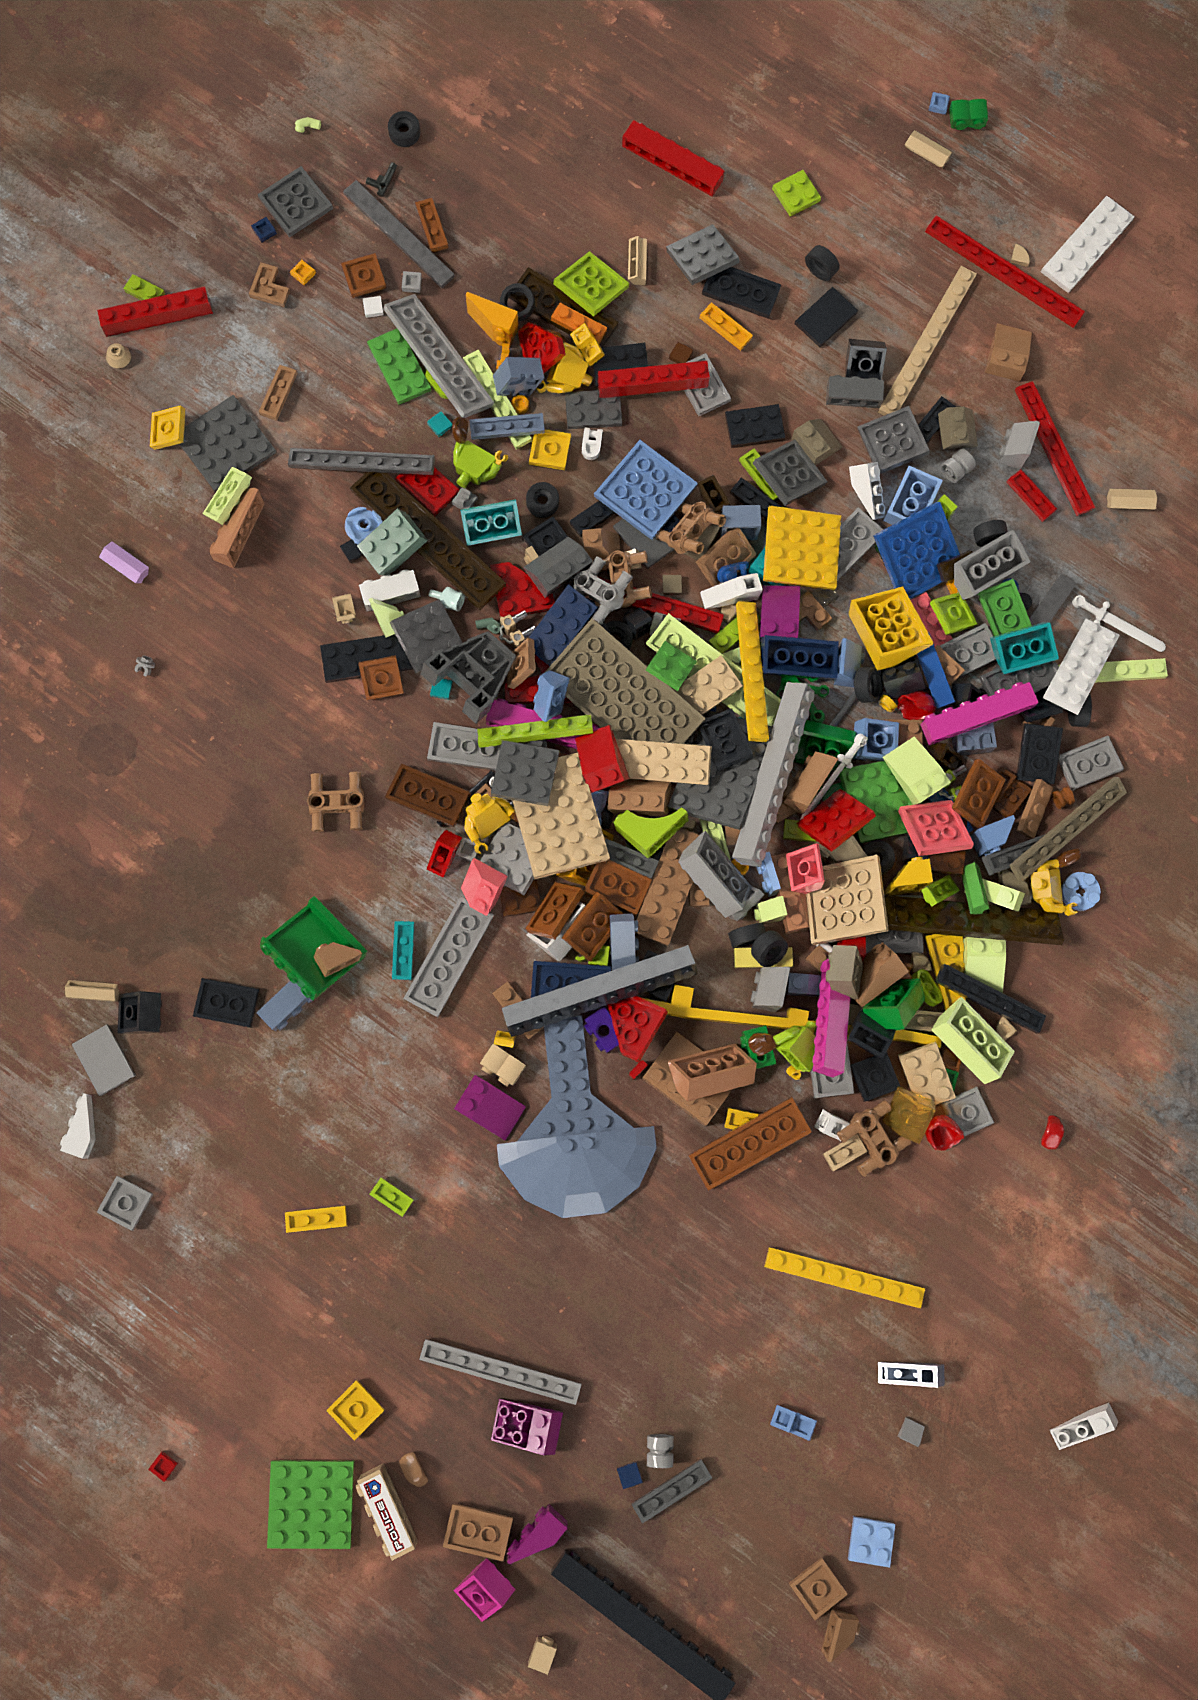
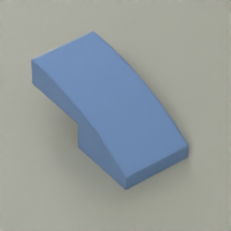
M777 1405L770 1425L810 1441L817 1420Z

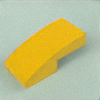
M585 323L571 333L576 346L581 350L586 362L590 366L605 356L596 338Z

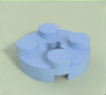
M365 507L355 508L347 515L345 531L356 544H360L382 523L381 517L373 510H366ZM363 522V524H367L368 526L366 528H361L360 523Z
M1085 872L1073 873L1065 879L1061 886L1064 903L1066 905L1072 902L1077 903L1078 906L1072 907L1074 910H1087L1100 900V886L1092 874ZM1079 885L1082 889L1085 890L1083 896H1081L1079 893H1076V890L1079 889Z

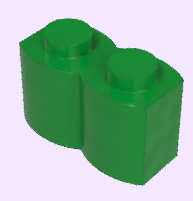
M986 99L954 100L951 102L949 108L951 128L963 130L967 127L981 129L986 126L988 121Z

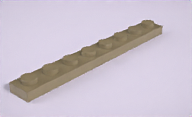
M1113 777L1012 862L1009 866L1017 880L1024 881L1127 792L1120 778Z

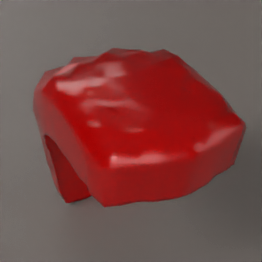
M1050 1115L1047 1119L1045 1132L1041 1138V1145L1053 1150L1057 1149L1064 1135V1126L1058 1117Z

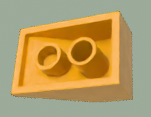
M467 292V313L498 345L502 346V343H509L511 347L518 331V311Z

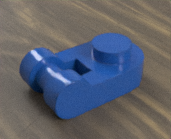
M743 561L721 567L717 574L718 581L724 583L739 576L749 575L747 572L749 562Z

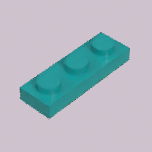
M394 922L392 980H412L414 922Z

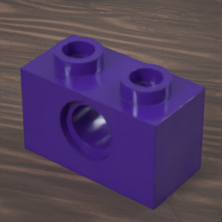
M605 1006L585 1019L586 1025L584 1027L589 1035L593 1034L597 1039L595 1044L601 1052L604 1050L607 1054L619 1046L611 1015ZM601 1026H606L609 1029L607 1036H601L598 1033V1029Z

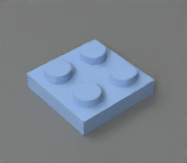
M766 852L762 865L757 867L759 875L762 874L763 876L762 887L764 892L768 893V896L771 897L777 895L781 887L771 854Z
M853 1516L848 1560L890 1568L895 1524Z

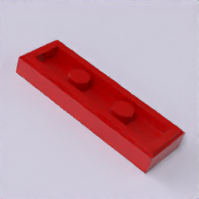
M1022 469L1006 481L1042 522L1056 512L1057 508Z

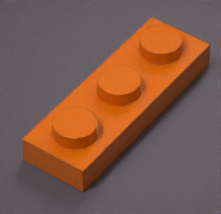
M559 303L551 316V321L572 332L585 323L598 343L601 342L607 332L606 326L562 303Z

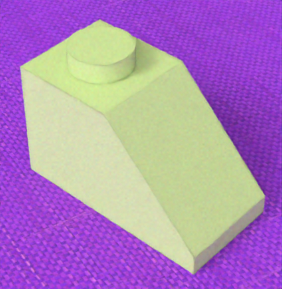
M374 598L368 599L385 637L395 634L390 622L403 616V611L399 612L397 607Z
M783 896L758 903L756 909H754L756 921L759 920V923L764 924L782 921L787 916Z

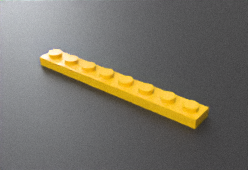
M738 601L736 613L748 741L767 742L769 740L756 603Z
M770 1247L768 1248L764 1267L920 1309L925 1288Z

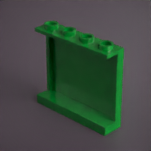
M315 896L308 901L307 906L265 938L263 936L260 942L262 952L267 956L270 955L277 968L283 969L287 973L288 979L293 984L296 983L301 988L302 994L307 998L310 997L312 1001L362 961L367 954V950ZM334 942L361 951L362 955L359 961L327 977L323 975L314 959L316 949L325 943L329 945Z

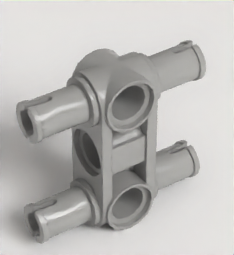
M596 556L588 570L579 572L575 576V585L573 587L584 597L588 596L601 604L592 618L602 625L610 611L619 609L623 605L624 590L633 577L623 571L616 583L612 585L599 579L597 575L606 562Z

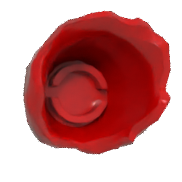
M924 691L901 695L898 698L897 707L902 712L904 719L924 720V717L935 713V702Z
M938 1115L927 1123L925 1135L927 1141L935 1150L945 1151L950 1149L964 1138V1132L951 1117Z

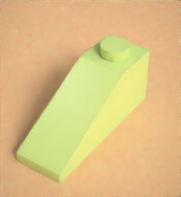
M982 879L989 902L1019 912L1025 893Z

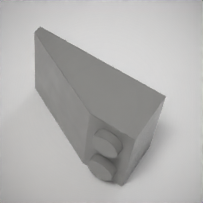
M762 967L760 972H756L754 983H757L756 991H752L750 1002H753V1008L776 1012L783 1006L790 967Z

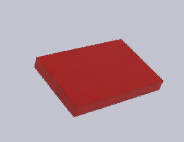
M435 467L433 475L400 473L394 479L434 517L460 491L458 487Z

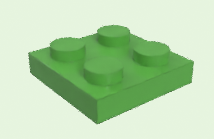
M664 641L646 668V671L678 691L697 661L667 641Z

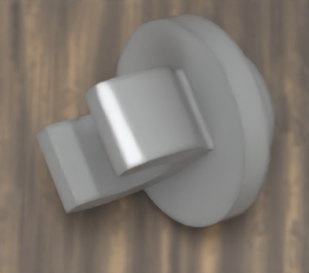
M144 655L136 659L138 664L135 666V671L138 672L143 667L145 669L143 676L150 675L151 668L155 667L153 659Z

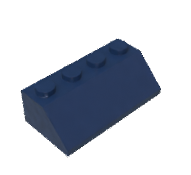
M765 635L760 639L762 671L767 674L837 679L839 641Z

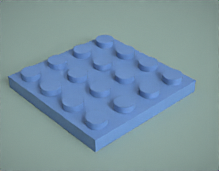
M639 440L597 489L594 497L653 540L658 531L664 527L698 484L643 441Z

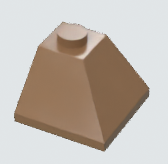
M601 528L582 530L583 548L593 561L596 556L606 559L614 551H620L618 533Z
M831 1608L821 1649L828 1662L832 1663L854 1642L855 1635H859L861 1624L856 1615Z

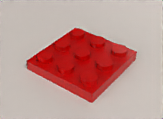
M839 789L796 824L800 830L832 852L875 818L876 815L872 809Z

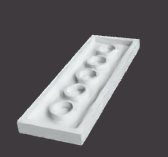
M1106 196L1042 268L1041 273L1069 293L1132 222L1134 216Z
M1085 619L1043 698L1078 715L1120 635Z

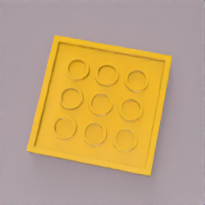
M769 506L763 581L835 590L837 587L841 515Z

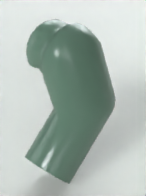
M493 618L475 621L477 630L487 628L493 634L500 633L501 624Z

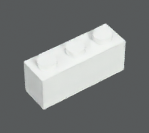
M402 570L396 575H384L378 580H366L359 585L366 611L373 610L368 600L370 598L392 605L421 597L413 570Z

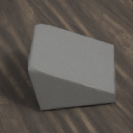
M905 1417L898 1437L919 1447L924 1426Z

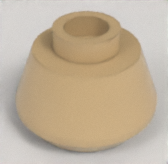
M121 344L110 345L106 353L107 363L113 368L127 366L131 360L129 349Z

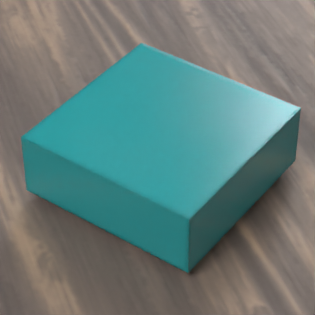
M442 411L427 421V425L438 437L452 428V423Z
M442 679L437 685H432L430 697L449 700L452 680Z

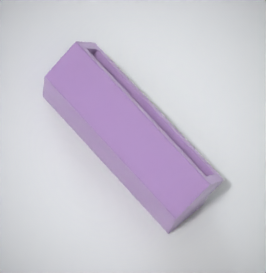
M110 542L105 546L99 558L135 583H142L143 579L148 575V566L114 542Z

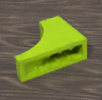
M682 807L673 814L661 818H644L626 810L616 817L614 825L616 831L649 859L689 821L687 811Z

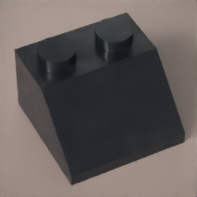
M849 339L845 377L857 376L862 379L877 378L882 380L887 351L885 342Z
M138 991L119 994L117 1033L149 1034L159 1032L161 1026V993Z

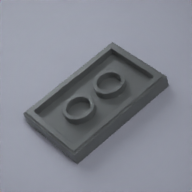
M624 519L613 526L614 530L631 550L637 549L638 552H647L648 563H642L647 569L674 550L666 542L658 541L656 536L651 540Z

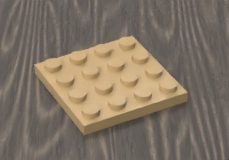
M873 855L822 866L825 880L822 888L806 894L811 944L818 945L887 932L888 922L880 857Z

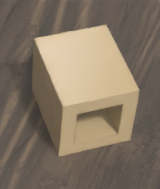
M537 1636L528 1661L529 1668L548 1675L557 1650V1644L554 1643L552 1638Z

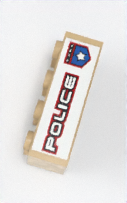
M384 1463L361 1474L357 1480V1492L366 1501L364 1505L368 1516H372L375 1524L373 1528L378 1537L381 1536L384 1542L382 1548L386 1557L390 1556L393 1561L414 1550L418 1539Z

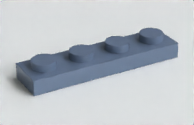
M543 413L470 419L471 440L545 433Z

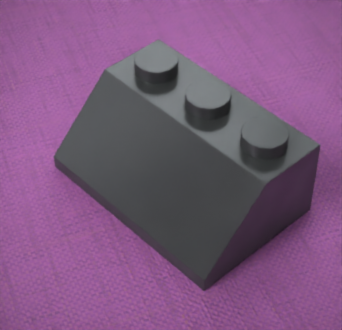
M567 537L524 566L523 569L546 598L573 580L579 572L589 569L593 560L580 544Z

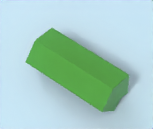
M974 862L964 866L961 876L970 914H983L984 910L989 909V904L980 868Z

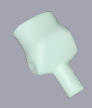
M446 587L443 592L433 589L429 592L430 597L440 599L445 609L460 611L465 600L461 592L451 587Z

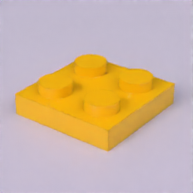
M180 405L152 413L150 447L156 450L183 443L184 407Z
M546 429L543 434H534L529 465L565 470L571 434Z
M356 1380L326 1411L355 1441L385 1409Z

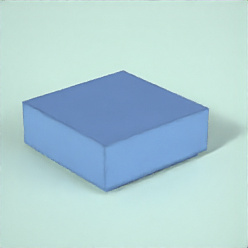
M933 92L928 111L946 114L950 96Z

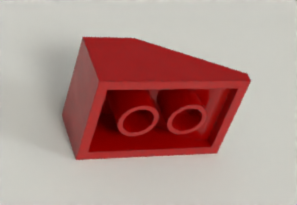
M610 725L597 729L591 734H584L575 738L582 775L585 783L589 785L591 793L630 779Z

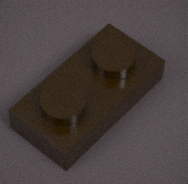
M968 550L937 564L941 581L947 582L954 579V563L973 553V551Z

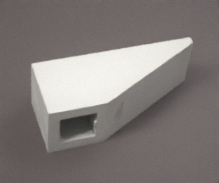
M878 462L849 467L852 487L873 520L884 518L885 506L883 503V489Z
M755 573L739 576L701 591L700 594L705 609L737 604L738 601L758 600L763 589L758 574Z
M83 1093V1096H80L77 1100L75 1115H72L69 1120V1130L62 1137L60 1151L82 1159H88L96 1139L92 1095Z
M1107 1403L1074 1417L1051 1429L1050 1432L1060 1450L1115 1430L1118 1420L1110 1404Z

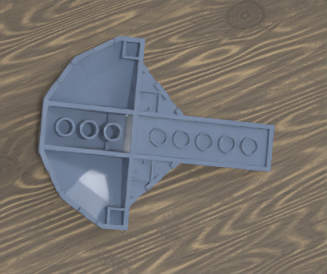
M582 1015L572 1016L558 1023L544 1026L552 1098L517 1142L497 1144L499 1167L523 1199L561 1218L607 1213L640 1186L657 1148L654 1126L633 1128L591 1094Z

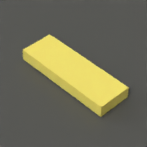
M788 947L783 959L771 967H793L792 947ZM734 948V968L763 967L753 958L751 948Z

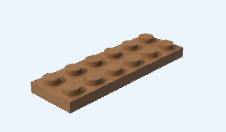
M680 828L666 842L638 915V932H635V934L669 946L693 882L690 875L680 866L679 859L682 852L699 836L698 834Z

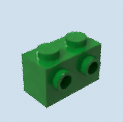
M762 1026L743 1031L740 1043L742 1048H746L747 1055L757 1063L756 1070L775 1065L776 1060L773 1050L758 1056L756 1053H753L748 1044V1039L753 1034H768L767 1027Z

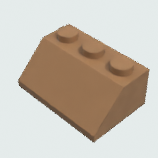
M815 752L813 756L809 755L803 764L806 766L804 771L801 772L799 770L793 779L796 782L793 788L789 786L783 796L786 799L783 803L803 815L838 758Z
M630 778L612 785L609 790L607 809L614 815H619L629 810L637 816H668L669 810L667 806L670 802L672 782Z

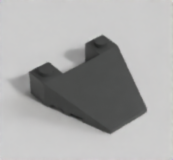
M487 631L468 639L464 643H457L449 649L435 652L423 663L421 675L433 686L437 685L446 676L451 678L470 695L465 701L462 712L477 724L489 713L516 655Z

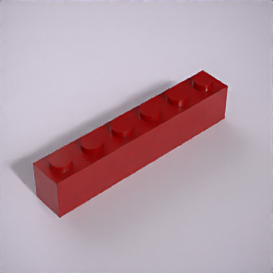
M633 120L622 137V147L711 197L714 196L723 182L725 171L720 166L708 162L704 157H699L688 148L681 147L675 141L662 136L659 132L647 128L643 123Z
M205 286L97 310L100 326L106 337L213 314L210 298Z
M708 361L598 371L600 398L708 388L710 379Z

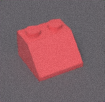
M816 843L786 854L792 892L807 894L822 888L825 880L819 844Z
M473 858L461 887L469 906L487 916L496 905L508 876Z

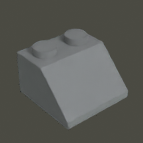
M1040 422L1014 423L1011 429H1007L1004 439L1007 441L1000 449L999 456H1001L999 463L1020 470L1030 455Z

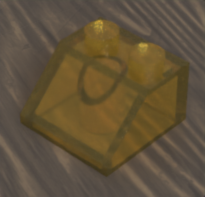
M898 1086L890 1102L891 1111L884 1115L882 1121L901 1137L920 1144L936 1111L935 1101Z

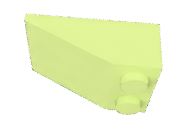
M912 737L882 757L913 805L921 803L951 783L941 766L915 737Z
M964 938V974L1003 993L1006 940Z

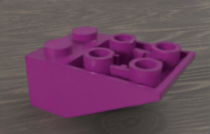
M499 1399L491 1441L543 1456L555 1455L563 1412Z
M548 1504L546 1508L542 1506L535 1514L536 1518L533 1524L528 1523L522 1530L520 1540L517 1541L515 1539L508 1547L507 1563H514L554 1546L567 1530V1520L551 1505Z

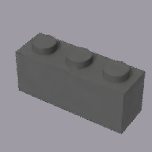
M840 375L829 376L826 405L880 408L883 402L884 380L877 378L862 379L857 376L851 378Z

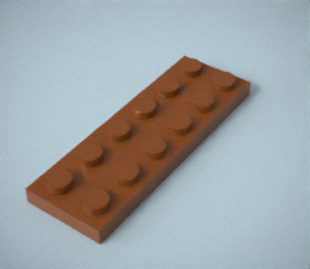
M791 1096L688 1156L709 1191L810 1134L812 1131Z

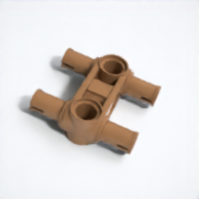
M700 501L694 505L683 502L678 511L680 514H685L671 532L660 529L656 534V538L658 541L666 542L678 554H683L687 551L700 554L704 549V544L696 540L709 524L712 523L722 527L726 522V517L723 514L715 513L704 502Z
M614 551L606 559H602L606 564L601 571L609 570L611 585L615 584L623 571L632 576V565L648 563L647 552L630 554L629 552ZM623 559L622 563L616 564L618 560ZM631 579L624 590V594H627V596L624 598V603L621 607L627 608L634 604L636 600L652 598L651 587L634 589ZM595 601V605L599 608L601 604Z
M350 772V789L339 791H323V774H311V791H309L307 799L309 813L312 815L311 831L323 832V815L329 813H350V830H362V813L364 812L365 800L364 791L361 789V772ZM353 798H360L359 804H351ZM321 799V805L313 806L314 800Z
M883 1100L872 1109L867 1108L863 1112L856 1113L851 1119L850 1124L837 1132L839 1139L843 1143L858 1134L869 1152L870 1158L857 1166L858 1171L863 1177L876 1168H882L885 1165L894 1163L898 1157V1152L911 1145V1140L906 1134H902V1136L891 1143L880 1125L878 1119L891 1111V1107L886 1100ZM863 1117L866 1118L865 1126L862 1124ZM885 1150L886 1158L883 1160L882 1153Z

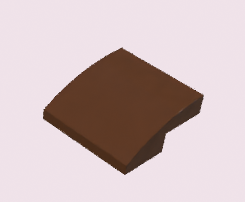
M1000 767L997 773L1006 780L992 808L1007 818L1016 814L1030 796L1032 789L1018 781L1017 776Z

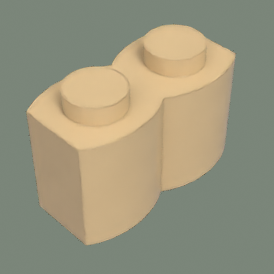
M492 1044L480 1062L483 1066L481 1070L490 1076L493 1073L499 1076L498 1081L507 1087L509 1084L514 1086L526 1068L525 1064L495 1044Z

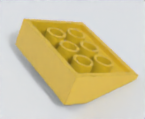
M904 587L851 600L849 616L877 671L896 666L933 645V641Z

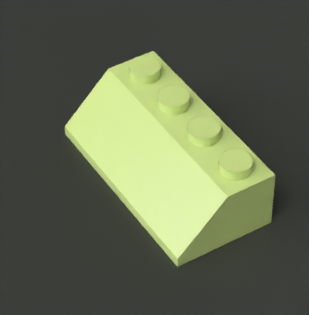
M962 997L938 1017L931 1029L984 1084L1001 1078L1015 1052Z

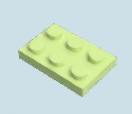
M231 467L203 514L223 525L229 519L233 507L239 503L240 496L244 490L249 487L252 477L243 471Z

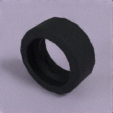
M816 245L805 257L808 269L820 280L829 281L840 269L836 256L824 246Z
M520 283L511 284L502 291L500 305L508 307L507 301L512 294L516 292L524 293L528 298V306L524 311L518 313V321L526 320L534 312L535 298L526 285Z
M861 667L856 671L854 691L861 703L878 702L882 695V674L880 670L877 671L876 667Z
M1090 693L1078 715L1068 710L1070 726L1087 727L1089 725L1092 715Z
M755 923L730 931L728 935L732 948L753 944L766 930L764 923Z

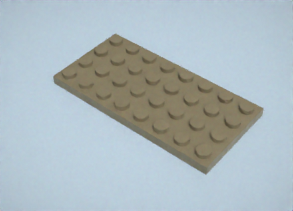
M593 618L545 671L550 670L569 677L566 697L586 715H591V719L599 727L602 728L610 725L615 738L684 744L706 719L670 686L647 672V666Z

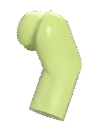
M309 117L295 122V130L301 133L305 131V127L318 130L321 128L320 120Z

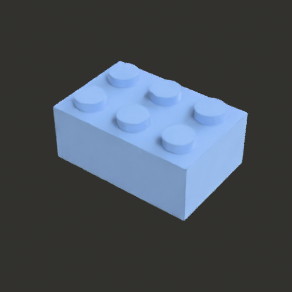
M908 466L883 521L894 525L930 506L943 480Z

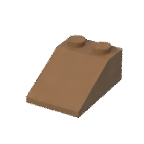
M997 323L985 373L1020 382L1025 373L1029 358L1032 332Z
M883 942L875 945L863 960L859 998L854 999L861 1007L865 1006L909 972L897 954Z

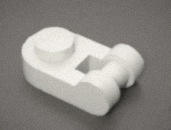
M584 428L582 455L584 458L594 460L599 456L603 434L602 429L595 431L590 430V428ZM589 437L596 438V441L589 440Z

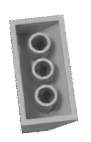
M1013 529L954 563V585L963 600L978 594L1031 562Z
M704 831L682 852L679 864L690 875L693 882L700 887L704 895L711 900L716 909L726 918L743 910L752 886L709 834Z

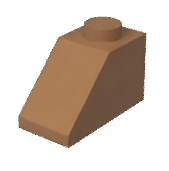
M333 942L329 945L326 943L320 945L316 949L314 959L323 975L327 977L359 961L362 953L358 949Z

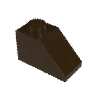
M714 475L697 483L699 493L707 507L712 508L715 513L721 511L723 506H730Z
M937 742L932 745L927 743L925 749L941 766L944 772L948 770L954 771L965 763V759L947 743Z

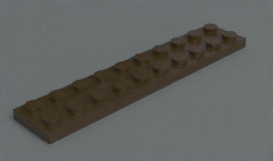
M366 472L350 487V490L365 505L375 511L383 521L397 508L406 512L428 540L416 552L461 592L478 610L487 605L506 586L504 580L389 474L384 472Z
M884 895L888 930L1062 945L1064 942L1058 913L1030 908H1020L1018 912L1004 906L989 905V909L984 910L983 914H970L969 905L965 902L941 901L931 907L922 898Z

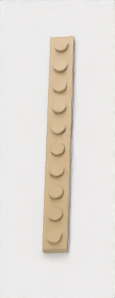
M963 266L959 268L878 413L885 416L901 409L977 273Z

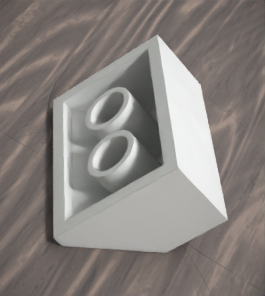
M581 902L578 903L556 940L530 933L527 936L547 954L560 962L572 948L562 937L586 905Z

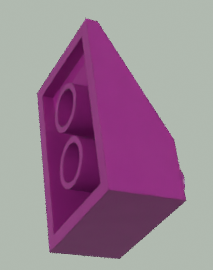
M763 585L760 639L765 635L798 638L800 586Z
M474 1075L454 1109L506 1141L526 1106Z

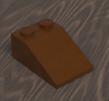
M962 819V821H963V823H964V825H965V827H966V829H967V820H966V819ZM965 850L928 855L931 872L961 876L963 874Z

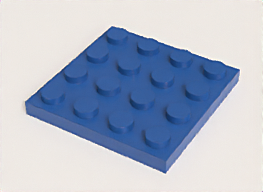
M935 502L873 535L894 589L904 587L910 599L940 584L942 581L937 564L960 554L940 502Z

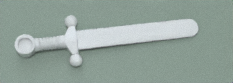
M1081 595L1073 599L1072 604L1074 607H1082L1096 616L1094 623L1100 625L1102 620L1159 652L1165 650L1166 646L1162 641L1106 611L1110 607L1108 601L1104 602L1103 607L1099 609L1085 601V598Z
M859 733L854 739L852 748L845 755L839 754L837 756L838 761H841L840 765L804 812L801 819L814 810L844 767L849 769L853 767L851 760L859 748L867 743L868 738Z

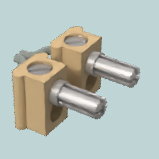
M522 611L513 617L509 614L506 617L500 618L501 627L499 630L500 636L498 637L501 641L505 640L507 643L512 644L515 649L536 628L532 626L524 632L520 630L512 632L516 630V623L527 617L526 611ZM502 629L504 630L506 635H510V641L507 638L502 637Z

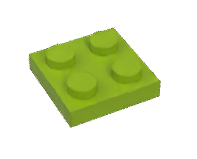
M804 170L787 177L772 187V190L790 217L821 200V196Z
M959 592L934 599L930 602L946 635L973 628L977 625L966 600L961 598Z

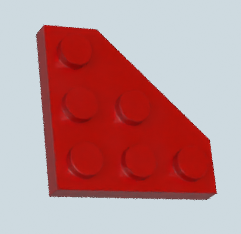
M527 323L518 331L523 358H540L543 374L566 355L562 338L534 323Z
M510 562L490 565V568L506 582V586L496 595L500 618L506 617L509 614L513 617L522 611H526L527 615L549 611L553 606V593L545 598L524 571Z
M635 996L620 1000L614 1004H608L607 1006L621 1054L639 1063L668 1011Z

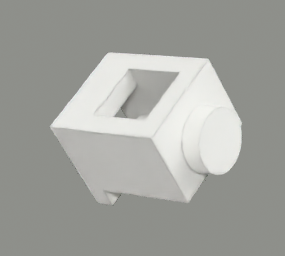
M822 1110L814 1127L822 1133L840 1140L837 1132L850 1123Z

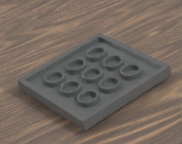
M234 395L185 426L184 441L179 444L215 493L231 467L247 473L276 453L274 447Z

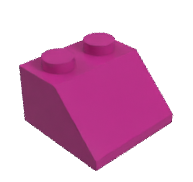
M486 1558L453 1591L483 1622L502 1608L516 1589L496 1569V1566Z

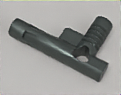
M392 162L385 176L379 175L377 180L367 177L366 184L377 188V195L383 197L397 165Z

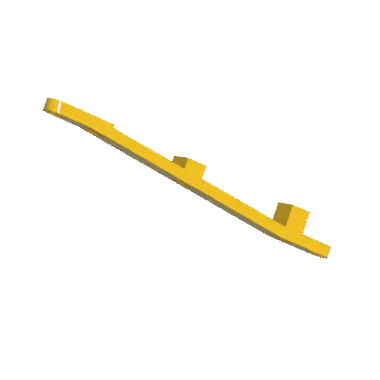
M674 985L670 1003L645 999L665 1008L668 1011L667 1015L684 1019L758 1027L766 1026L777 1029H789L794 1025L805 1026L809 1021V1011L791 1007L787 1009L786 1018L690 1008L694 988ZM896 1030L893 1041L921 1046L936 1042L938 1048H941L942 1042L938 1036L908 1030Z

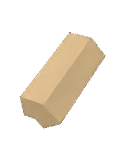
M915 130L905 143L907 149L942 169L952 154L948 149Z
M639 236L629 239L628 280L634 285H645L647 239L640 238Z
M1109 489L1107 507L1156 509L1157 495L1155 490Z
M68 980L65 985V995L67 998L118 1002V984Z

